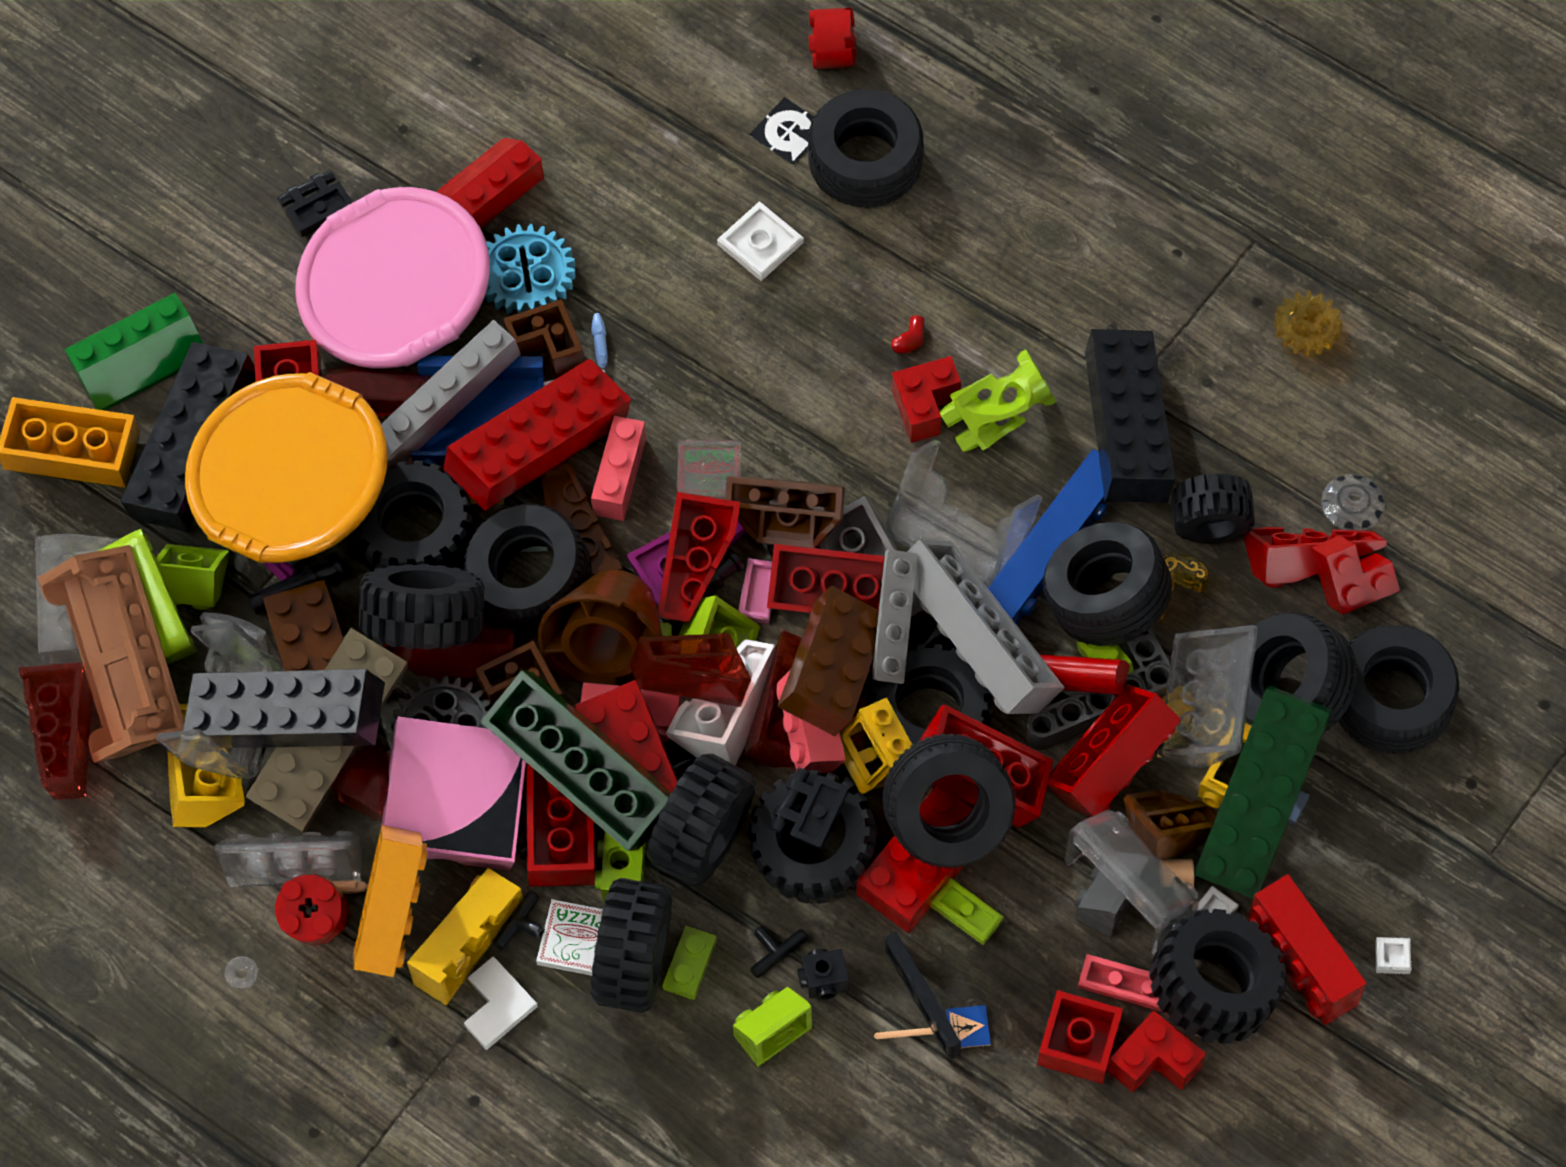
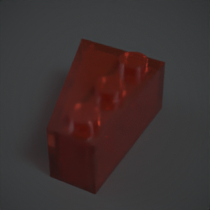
M729 633L640 637L629 665L640 689L741 707L751 682V677Z

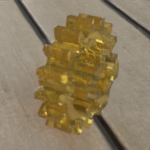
M1307 290L1305 297H1301L1298 292H1295L1293 301L1285 297L1283 305L1277 307L1273 327L1277 328L1276 338L1284 337L1282 346L1293 345L1294 354L1299 349H1303L1305 356H1309L1311 350H1315L1320 355L1322 354L1323 346L1330 350L1334 340L1338 341L1343 323V320L1339 319L1340 309H1332L1334 301L1332 299L1326 302L1322 301V293H1319L1316 298L1312 297L1310 290ZM1295 312V315L1291 316V320L1288 321V317ZM1325 326H1328L1327 331L1321 334V331L1325 330Z

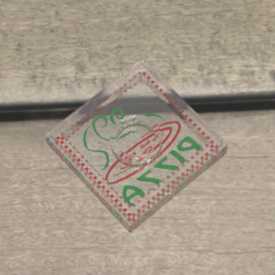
M678 440L677 492L725 499L727 476L741 477V440Z

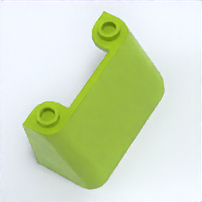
M139 529L98 550L131 546L167 665L198 652L192 637L189 636L186 628H184L186 627L185 623L181 619L157 564L158 561L152 553L153 548L147 534L142 529Z

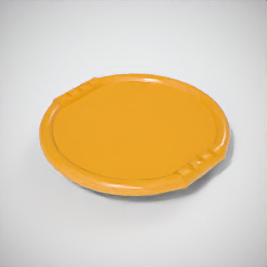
M311 372L307 374H283L259 380L240 389L223 401L209 415L195 436L185 469V490L190 510L197 524L210 541L261 564L265 562H290L311 557L331 548L346 538L361 524L376 503L387 472L388 454L385 433L375 411L363 398L362 394Z

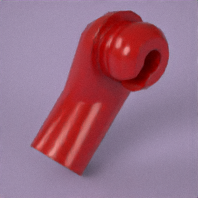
M917 315L910 317L909 331L892 339L891 348L896 354H907L921 347L924 338V317Z

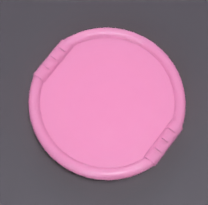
M415 187L377 189L328 216L327 220L318 228L307 244L298 266L295 286L296 303L301 320L310 336L317 341L320 347L346 363L359 367L378 369L408 367L457 340L459 335L474 319L484 300L490 276V258L486 239L481 228L469 212L445 195Z

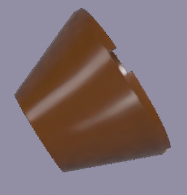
M605 570L595 574L553 604L544 614L538 629V643L544 659L564 680L568 676L581 684L594 683L622 686L636 680L640 688H649L662 672L665 665L666 649L654 594L641 578L626 571Z

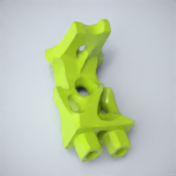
M1026 349L1021 351L1016 357L1020 365L1013 373L1000 378H996L991 373L975 383L950 395L952 402L940 411V415L948 428L961 420H964L968 426V429L954 436L963 453L978 446L983 451L1007 433L1020 427L1026 422V419L1023 415L1019 416V414L1028 410L1033 405L1041 403L1044 406H1048L1057 402ZM1009 387H1014L1017 393L1015 399L1011 402H1006L1003 399L1005 390ZM982 389H989L991 394L988 398L981 400L977 397L978 392ZM1010 418L1009 422L1004 425L998 426L995 422Z

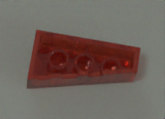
M82 662L18 667L25 690L23 691L25 703L28 706L30 715L29 724L35 741L34 749L41 785L54 800L86 797L92 692Z

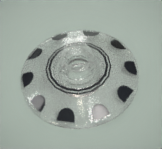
M1346 474L1336 477L1327 484L1321 497V507L1326 519L1335 527L1341 530L1365 531L1375 526L1382 518L1385 509V499L1381 489L1371 479L1357 474ZM1349 496H1357L1360 498V500L1353 501L1349 498Z

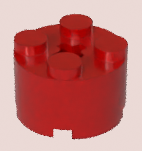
M853 8L809 10L810 28H813V35H809V50L812 53L813 69L855 67L857 47L853 28L855 27Z
M301 875L283 884L276 899L275 916L281 930L291 938L308 945H322L333 940L344 929L349 916V907L344 894L335 884L317 875ZM314 904L318 907L317 912H312L311 916L306 914L307 908Z

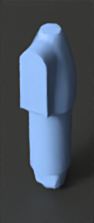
M595 313L591 327L595 356L598 366L605 368L608 365L606 327L601 315Z

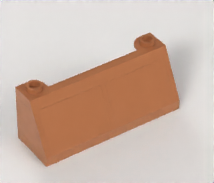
M127 545L75 555L37 577L44 598L52 605H65L100 718L102 728L93 731L88 741L93 762L97 763L122 757L183 734L184 718L131 546Z

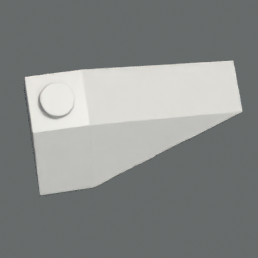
M745 639L720 665L721 671L710 682L705 680L699 687L700 692L690 702L686 700L678 708L666 732L667 737L696 758L703 754H715L736 765L752 727L776 651L775 645Z

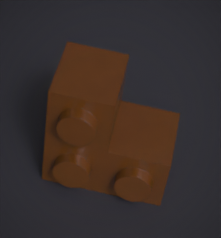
M562 299L503 319L505 330L516 340L521 353L520 356L533 357L546 352L555 377L562 376L584 362L582 346Z
M534 641L475 668L478 685L483 691L486 700H489L491 707L521 670L535 673L563 698L561 690Z

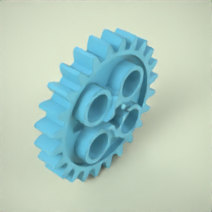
M517 224L516 232L514 233L507 227L505 228L504 237L495 233V244L486 241L490 258V276L485 296L487 303L494 301L496 310L505 305L507 315H510L514 309L521 313L525 310L557 301V297L566 299L565 289H573L572 279L576 278L575 269H573L575 268V259L572 258L571 248H566L565 239L557 240L555 231L546 235L545 226H542L538 232H535L532 224H529L527 231H523L521 226ZM521 248H524L526 251L532 292L530 293L526 292L519 252ZM537 253H543V254H544L543 256H540V257H535V256H533V255H535V254H537ZM506 258H513L512 261H503ZM542 279H547V280H549V281H547V282H545V283H539V282H538L539 280H542ZM511 284H517V285H518L517 287H514V288H509V287H507V286H509V285H511Z

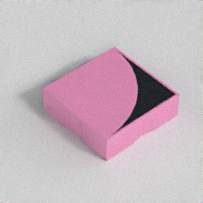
M397 717L393 732L389 764L390 779L382 825L421 832L422 843L427 844V860L446 859L462 865L510 871L515 862L526 761L487 728Z

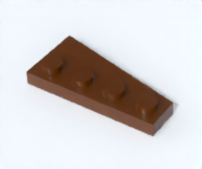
M559 464L541 475L540 479L545 505L562 513L573 524L588 549L592 564L591 577L605 570L623 571L571 464Z

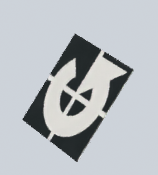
M784 97L749 136L794 165L808 150V133L814 116Z

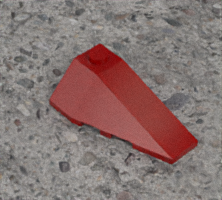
M677 492L658 606L659 618L689 623L735 536L740 502Z
M1284 527L1253 528L1243 536L1252 574L1262 581L1265 586L1272 588L1282 587L1283 583H1295L1318 574L1311 547L1339 535L1355 544L1358 557L1382 549L1387 544V540L1376 532L1335 529L1332 530L1331 535H1327L1324 532L1314 531L1313 528H1303L1302 534L1285 533Z

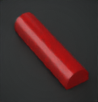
M1039 654L1065 687L1063 691L1122 695L1130 668L1126 660Z

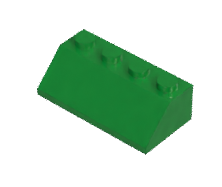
M173 293L64 350L72 370L95 408L105 411L177 374L191 343H204L177 294Z

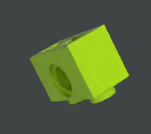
M604 831V839H598L597 858L603 859L602 870H596L595 889L601 890L602 901H605L610 885L614 880L625 878L644 881L646 842L638 851H627L606 831ZM619 860L628 863L623 869L612 867L613 863Z

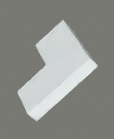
M493 956L468 977L469 982L488 1003L466 1020L464 1026L487 1050L538 1006L534 999Z

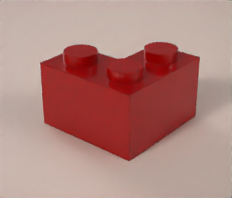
M952 356L892 372L891 391L910 443L934 437L941 433V415L937 406L951 403L950 395L961 390V380Z
M1340 535L1311 547L1326 603L1342 615L1400 591L1393 563L1378 553L1359 559L1355 544Z
M1153 1010L1109 1059L1107 1072L1132 1093L1136 1091L1154 1069L1182 1090L1203 1067L1206 1053Z

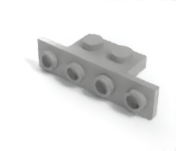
M897 550L885 551L872 679L874 681L904 684L917 553Z

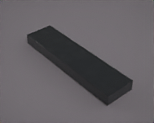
M895 931L887 935L885 951L946 1056L951 1060L961 1055V1041L898 933Z

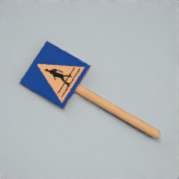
M986 1005L946 1009V1017L961 1041V1048L991 1045ZM931 1028L877 1032L874 1034V1038L887 1039L934 1033Z

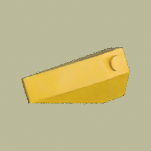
M179 704L185 722L188 704ZM182 734L167 740L169 795L173 827H208L244 806L245 799L241 776L237 769L233 770L227 760L228 754L224 748L202 749L183 737Z

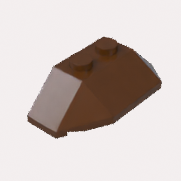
M727 476L725 499L740 502L738 522L757 543L818 548L843 520L845 487L774 478Z
M1164 790L1127 794L1123 799L1132 836L1140 844L1143 854L1154 861L1188 855L1207 841L1217 813L1202 800L1195 799L1192 801L1183 795Z

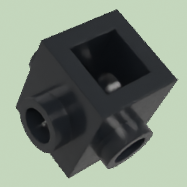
M816 949L810 951L808 955L802 956L803 968L797 969L800 987L801 989L807 988L809 999L817 997L818 1000H828L837 996V993L849 991V978L842 949L832 951Z

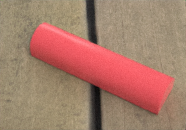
M1086 955L1078 983L1079 989L1162 1012L1157 1004L1159 997H1154L1150 985L1153 981L1149 977L1150 971L1097 956Z

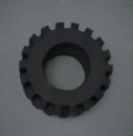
M1218 473L1199 475L1179 483L1177 488H1174L1172 491L1174 528L1176 534L1184 540L1203 544L1223 543L1245 536L1255 526L1252 487L1242 477Z

